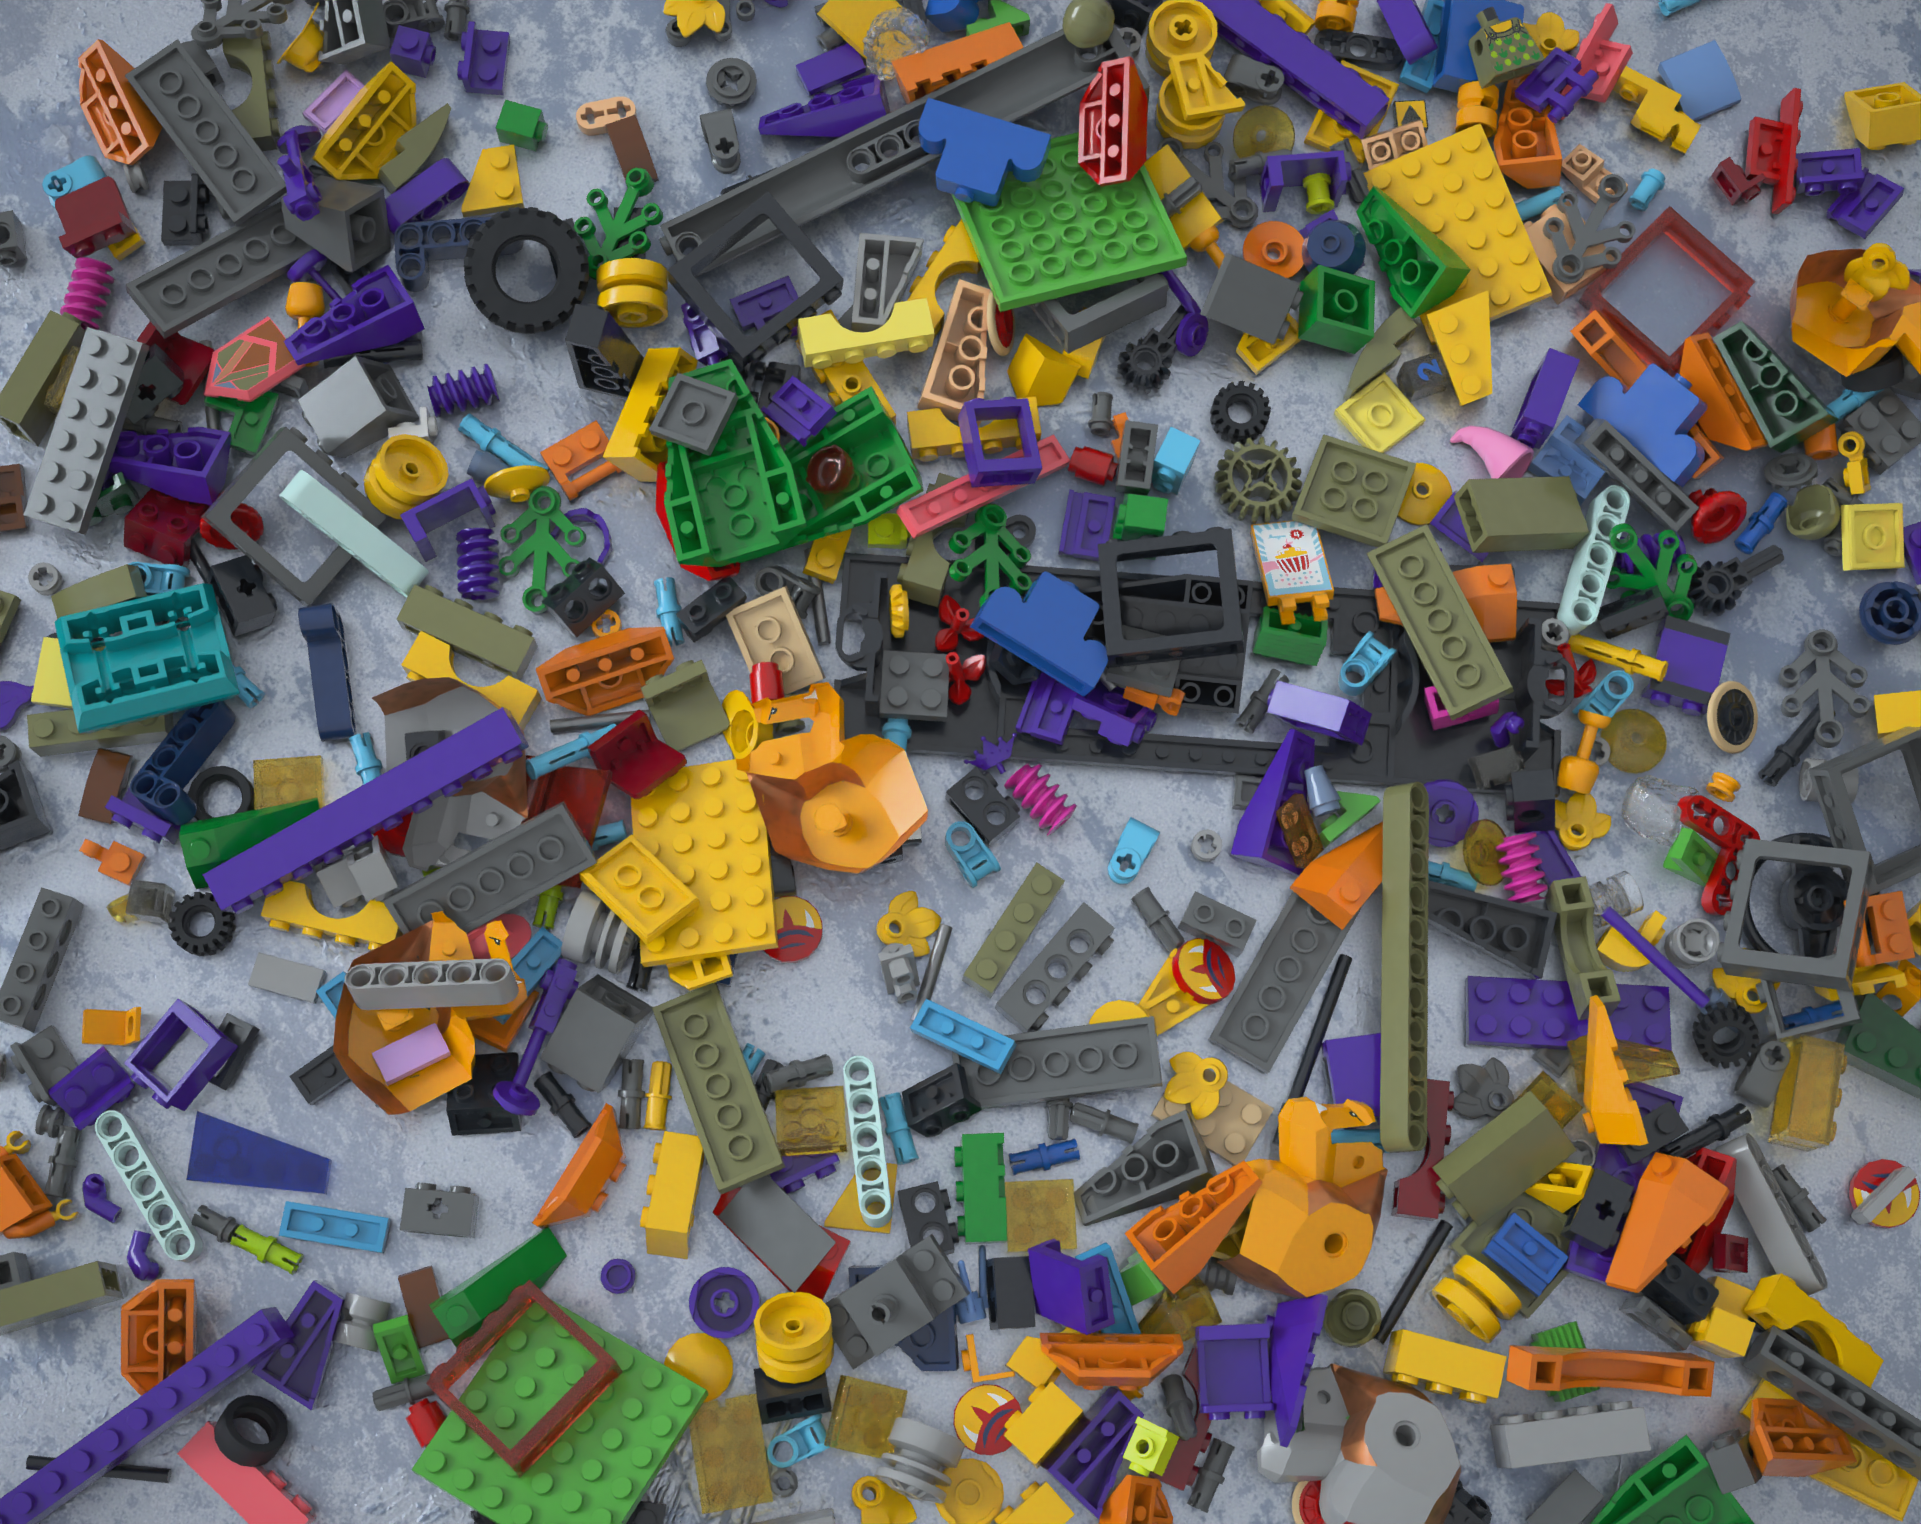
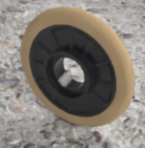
M1727 681L1719 685L1711 695L1707 708V724L1710 735L1715 744L1727 753H1739L1745 750L1753 741L1758 724L1757 707L1751 692L1743 684L1736 681ZM1731 710H1733L1735 716L1733 725L1730 718Z

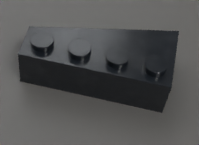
M1428 880V924L1532 979H1542L1557 916L1556 912Z

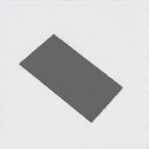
M768 1175L745 1184L718 1216L794 1293L836 1243Z

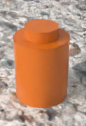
M1835 423L1803 441L1805 455L1810 456L1814 460H1825L1839 454Z

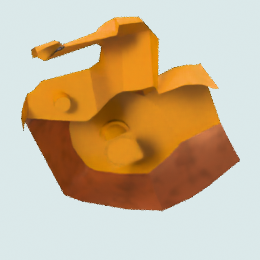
M1828 250L1807 255L1791 289L1790 316L1793 342L1845 377L1876 364L1895 345L1921 375V286L1910 278L1907 290L1889 287L1888 293L1882 299L1870 302L1874 296L1851 278L1848 282L1844 281V271L1847 264L1851 260L1863 257L1866 250ZM1882 259L1874 260L1876 262H1884Z
M828 682L810 684L808 693L773 701L766 697L751 704L754 706L757 723L761 722L766 725L807 717L814 721L811 731L808 733L764 741L746 757L736 759L737 770L745 772L748 776L775 852L789 859L826 870L864 873L887 859L926 822L928 809L905 750L891 740L883 739L874 734H860L845 740L844 700Z
M443 911L431 913L432 921L354 959L349 970L360 964L471 960L474 958L466 932L449 919ZM501 920L487 924L484 935L491 959L498 958L507 961L518 984L519 992L517 997L507 1004L433 1007L430 1010L426 1008L363 1010L356 1006L344 981L335 1019L333 1052L353 1083L387 1114L396 1115L410 1112L471 1080L475 1064V1041L467 1021L513 1014L528 998L525 980L520 978L513 970L505 941L509 934ZM436 1023L450 1050L451 1056L387 1086L372 1053Z
M1307 1097L1288 1099L1278 1115L1280 1161L1256 1159L1246 1162L1263 1183L1255 1193L1240 1253L1227 1261H1219V1264L1242 1280L1260 1289L1294 1298H1306L1334 1289L1355 1278L1361 1272L1368 1259L1381 1217L1384 1185L1388 1169L1383 1167L1382 1149L1377 1148L1372 1142L1332 1144L1331 1132L1333 1129L1367 1126L1372 1122H1376L1373 1110L1363 1102L1347 1099L1343 1104H1318Z

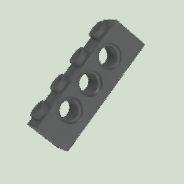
M1596 418L1573 442L1619 486L1623 487L1666 530L1677 532L1699 509L1695 503L1605 419Z
M41 887L0 989V1022L34 1033L84 908L83 903L73 897Z
M1083 902L996 1003L995 1009L1023 1033L1029 1032L1031 1028L1034 1031H1038L1049 1018L1045 1013L1053 1003L1059 1006L1071 992L1067 988L1075 977L1080 981L1092 968L1093 965L1089 963V960L1095 953L1098 952L1102 956L1114 942V939L1110 936L1115 928ZM1078 937L1083 938L1088 944V950L1083 953H1077L1072 950L1070 941ZM1052 963L1062 964L1066 968V976L1059 979L1052 977L1048 971L1049 965ZM1031 988H1038L1044 993L1045 1000L1040 1004H1033L1028 1001L1026 992Z

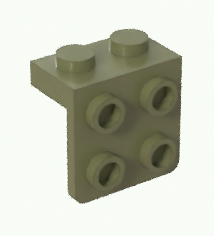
M693 660L686 661L676 667V672L665 677L663 674L653 676L645 682V686L641 687L643 697L665 743L678 752L720 734L729 727V720L709 681L708 673L702 660L695 663Z

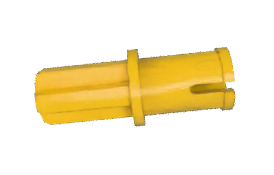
M655 1061L652 1063L649 1093H645V1098H648L643 1127L645 1129L666 1130L668 1100H672V1096L669 1095L672 1065L669 1062Z

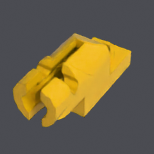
M1625 66L1613 90L1619 93L1625 100L1635 101L1640 104L1630 123L1637 129L1657 138L1661 143L1670 137L1672 139L1671 148L1685 154L1698 133L1701 124L1692 120L1684 112H1676L1674 110L1682 95Z

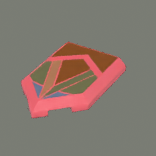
M267 316L213 352L204 396L215 398L222 396L237 398L238 401L252 402L306 365L296 364L284 344L285 336L271 318Z

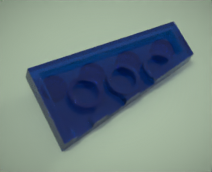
M197 1111L186 1180L327 1195L332 1160Z

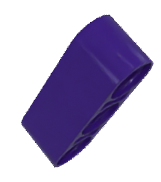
M1377 0L1402 54L1410 65L1438 48L1415 0Z
M449 158L437 161L385 199L389 230L395 235V231L402 224L428 221L460 198L468 190L469 181Z

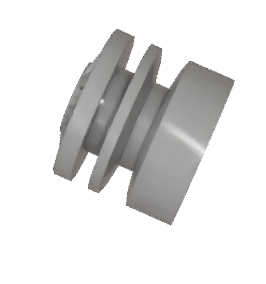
M584 889L578 896L569 917L563 937L561 956L584 964L592 951H595V967L602 969L609 959L608 971L618 975L625 961L630 957L638 935L612 910L609 913L606 912V904L593 891Z
M896 1418L888 1441L901 1450L900 1454L883 1453L881 1456L882 1461L894 1467V1469L879 1466L874 1476L886 1483L892 1490L909 1498L939 1504L944 1503L947 1494L934 1486V1484L948 1487L951 1485L952 1480L939 1471L940 1466L957 1468L965 1444L934 1427L906 1418Z

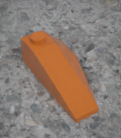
M1511 564L1483 565L1453 571L1452 573L1488 641H1514L1516 638L1517 590ZM1384 587L1376 588L1374 593L1379 620L1403 626Z
M1383 821L1310 862L1290 886L1292 891L1341 930L1346 927L1382 883Z
M1655 1152L1640 1178L1605 1281L1607 1285L1639 1293L1667 1266V1259L1679 1247L1684 1249L1692 1242L1690 1236L1702 1224L1707 1227L1716 1218L1730 1192L1728 1187L1685 1158Z

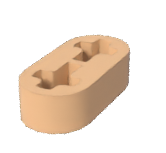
M624 96L589 102L578 108L576 112L577 125L580 131L586 135L607 133L606 124L623 119L618 114L619 108H624L626 117L636 115L637 118L636 108L633 101ZM593 114L595 118L594 124L588 123L587 115Z

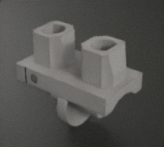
M891 943L885 946L881 953H878L887 993H895L900 1004L917 999L918 995L915 986L920 985L911 944Z

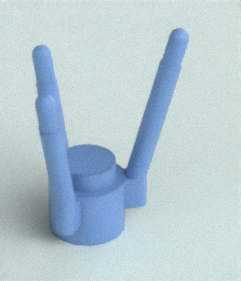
M981 1245L979 1247V1297L977 1291L971 1292L964 1261H958L960 1278L970 1292L968 1296L956 1303V1316L958 1315L960 1324L987 1318L985 1308H989L987 1298L986 1248Z

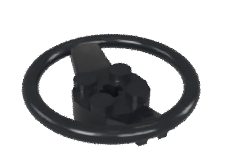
M1793 833L1772 840L1834 848L1830 837L1815 833ZM1760 859L1757 861L1754 877L1766 860ZM1791 863L1792 876L1783 882L1779 905L1786 925L1791 930L1798 931L1800 956L1821 958L1832 955L1837 928L1842 924L1845 910L1843 901L1847 900L1850 883L1844 881L1831 867ZM1813 893L1816 894V898H1821L1822 904L1817 907L1811 901ZM1749 897L1743 926L1744 935L1756 951L1778 953L1758 932L1751 915ZM1868 917L1866 929L1871 948L1874 942Z

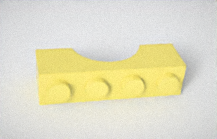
M927 298L895 303L889 320L882 327L870 332L850 331L842 327L833 318L831 313L798 319L797 330L805 368L814 367L816 369L827 368L832 363L843 361L850 364L858 363L864 360V358L873 356L888 358L894 356L897 352L910 351L911 353L923 352L928 347L933 346L935 335Z

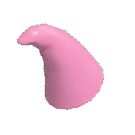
M1464 427L1459 429L1450 439L1451 443L1464 442L1471 445L1484 461L1491 478H1522L1530 466L1534 455V450L1531 447L1488 427Z

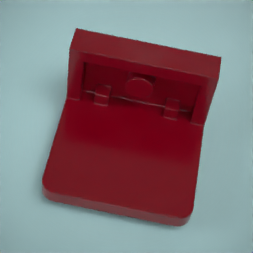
M104 177L55 201V208L66 233L59 236V240L63 249L75 258L89 256L98 250L136 234L116 181L112 177Z
M149 321L136 341L150 347L156 343L184 371L182 390L174 398L169 399L167 397L165 399L179 405H185L209 372L212 354L215 350L181 336L178 332L164 339L151 321Z
M151 488L124 518V547L163 564L187 567L190 564L191 539L200 530L201 516L211 505L180 500Z
M637 710L587 747L600 777L634 799L647 796L653 789L669 777L674 776L687 764L685 755L657 739L647 714L641 710Z

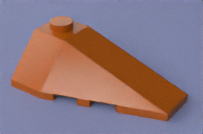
M1530 74L1508 80L1498 128L1493 142L1498 166L1503 174L1527 189L1559 186L1562 155L1555 124L1547 116L1551 111V107L1548 104L1539 113L1516 99L1515 90Z
M1244 1160L1209 1179L1206 1187L1200 1191L1191 1194L1188 1190L1179 1195V1202L1166 1209L1159 1206L1151 1210L1131 1227L1125 1235L1151 1271L1175 1294L1201 1272L1263 1182Z

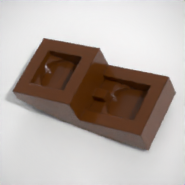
M636 115L606 124V130L625 182L627 173L633 168H643L648 171L654 182L659 181Z
M23 465L0 466V532L28 528V517L24 516L27 496Z
M98 748L85 785L78 816L108 824L114 823L111 820L114 814L107 810L105 806L111 795L120 799L121 791L127 788L132 755Z
M432 1265L399 1275L398 1280L418 1347L422 1348L450 1339L429 1304L442 1296Z

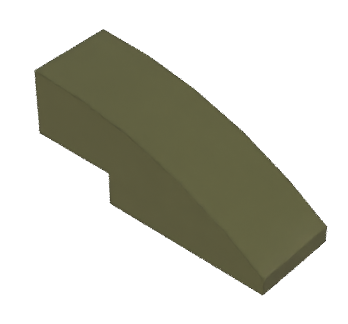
M448 103L397 139L395 150L399 155L383 165L377 176L391 194L414 179L434 153L443 135L451 111Z
M1402 307L1398 308L1382 323L1374 333V338L1363 349L1348 381L1343 397L1346 401L1382 373H1387L1396 366L1402 354L1397 348L1412 338L1418 326Z
M128 564L90 577L51 596L57 619L66 615L147 597L139 567Z

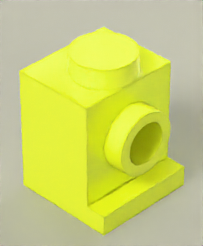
M1137 1417L1135 1422L1137 1426L1123 1458L1131 1461L1129 1469L1145 1477H1148L1150 1472L1162 1476L1179 1440V1436L1143 1418ZM1149 1443V1450L1146 1453H1144V1450L1147 1444Z

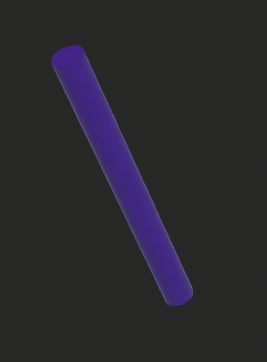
M1608 906L1601 913L1600 916L1700 1008H1703L1710 1001V998L1611 906Z

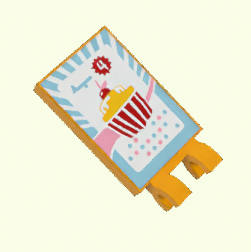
M1294 520L1251 525L1250 535L1267 605H1278L1281 624H1295L1293 611H1296V603L1305 602L1311 603L1314 621L1328 620L1326 607H1329V600H1333L1334 588L1318 528Z

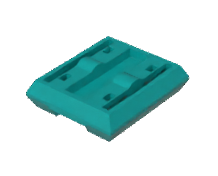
M197 584L66 615L54 622L79 733H93L231 699L240 694L212 584ZM181 617H186L189 619L186 621L175 623V621ZM170 620L167 624L156 626L157 622ZM191 626L185 631L177 630L178 628ZM115 632H123V634L118 636H110V634H114ZM93 638H103V641L91 643ZM106 646L102 651L93 650L95 648Z

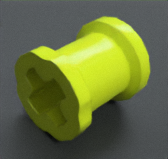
M1316 173L1305 177L1302 183L1303 187L1307 189L1308 203L1306 204V211L1317 215L1334 209V201L1330 199L1329 185L1331 184L1330 175Z

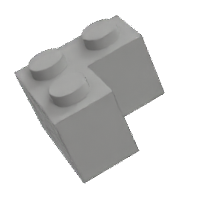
M378 835L363 846L357 848L353 846L343 851L344 855L332 863L325 864L323 861L315 866L316 874L334 908L340 905L349 907L360 901L361 895L364 896L366 902L372 899L381 901L394 893L393 889L398 887L395 869Z

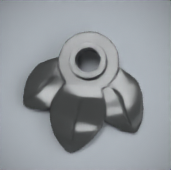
M1492 1057L1485 1065V1068L1475 1064H1463L1457 1067L1458 1079L1462 1089L1465 1091L1454 1098L1453 1109L1459 1114L1472 1119L1479 1118L1485 1114L1496 1118L1515 1103L1514 1095L1508 1088L1509 1072L1506 1066L1498 1059ZM1494 1094H1498L1503 1098L1502 1106H1496L1493 1103L1492 1098Z

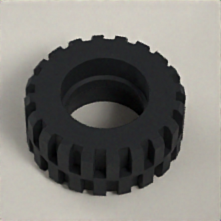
M535 207L509 208L508 211L498 212L491 216V219L485 224L482 223L474 237L470 239L467 253L464 257L466 287L479 311L495 325L515 333L535 334L543 331L546 332L563 324L573 314L575 304H581L589 280L587 253L580 237L577 236L566 221H562L557 215L549 211L538 210ZM532 240L541 243L550 250L556 260L558 277L555 286L545 297L537 301L523 302L513 299L502 290L497 281L496 263L498 257L507 246L516 241Z

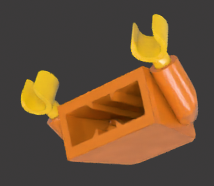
M20 1131L9 1133L6 1139L7 1145L4 1147L0 1146V1235H4L8 1239L35 1236L55 1226L56 1221L61 1219L70 1222L76 1219L79 1212H74L70 1216L62 1215V1208L73 1202L69 1199L61 1200L57 1204L55 1211L50 1212L48 1210L53 1206L17 1156V1154L27 1153L31 1148L29 1140L24 1141L20 1146H14L15 1141L23 1135Z

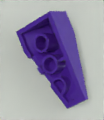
M881 71L842 83L843 90L832 95L826 94L824 91L815 94V98L811 99L805 106H802L801 103H793L760 117L758 127L760 135L842 137L891 113Z
M389 265L357 280L351 285L352 292L342 300L334 299L329 304L331 308L320 318H311L284 341L286 348L297 365L393 345L425 329L413 300Z
M188 427V432L169 433L168 429H157L156 434L137 435L135 431H123L120 433L108 471L114 474L122 472L129 480L180 500L212 505L226 482L232 438L231 432L204 427Z
M1289 729L1239 821L1231 851L1232 855L1251 864L1299 876L1303 872L1310 847L1311 833H1306L1309 839V847L1306 854L1302 857L1294 855L1289 840L1292 845L1295 834L1299 831H1306V814L1312 813V810H1309V802H1307V785L1304 771L1314 767L1315 739L1296 729ZM1289 803H1293L1298 809L1299 817L1293 829H1286L1289 837L1288 840L1282 825L1281 816L1284 807Z
M1324 1294L1278 1303L1273 1316L1266 1315L1263 1323H1269L1270 1338H1267L1270 1391L1272 1402L1274 1403L1280 1446L1285 1448L1288 1447L1298 1426L1307 1386L1304 1384L1307 1381L1315 1357L1312 1351L1316 1338L1321 1333L1328 1300V1296Z

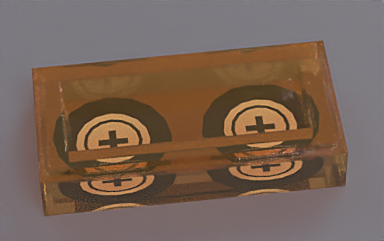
M1294 793L1275 813L1295 866L1297 868H1306L1324 848L1304 795Z

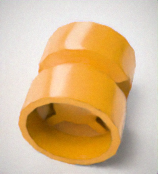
M1319 0L1320 3L1317 6L1314 20L1316 22L1315 27L1318 30L1333 29L1353 32L1359 0Z
M1474 81L1459 87L1457 99L1459 111L1456 114V133L1481 123L1487 139L1496 134L1497 113L1495 111L1498 109L1499 89L1497 86L1492 85L1481 89L1479 81Z

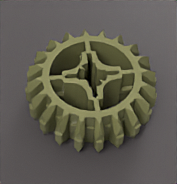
M1251 437L1247 438L1245 447L1239 441L1236 442L1233 447L1234 451L1227 449L1224 452L1223 456L1225 459H1220L1217 464L1220 471H1216L1214 475V480L1219 482L1215 486V492L1224 493L1219 499L1220 504L1230 502L1227 512L1232 514L1236 510L1240 511L1238 516L1240 521L1244 520L1246 515L1251 516L1250 521L1252 524H1256L1259 516L1262 517L1264 523L1270 522L1271 514L1276 519H1280L1283 515L1282 510L1289 512L1292 509L1293 505L1291 502H1295L1299 498V493L1296 490L1302 487V481L1297 479L1302 473L1301 468L1293 467L1297 462L1296 457L1286 458L1289 451L1288 447L1282 448L1280 451L1277 450L1278 442L1276 440L1270 446L1265 445L1266 440L1264 437L1259 439L1257 445L1254 444ZM1250 460H1262L1265 463L1255 464ZM1234 469L1240 474L1239 478L1244 482L1241 492L1237 490L1233 482L1232 472ZM1275 469L1278 470L1283 480L1282 492L1277 488V483L1272 479ZM1266 473L1263 482L1259 481L1250 488L1253 479L1257 480ZM1258 496L1262 497L1266 501L1258 502L1250 499L1252 497Z

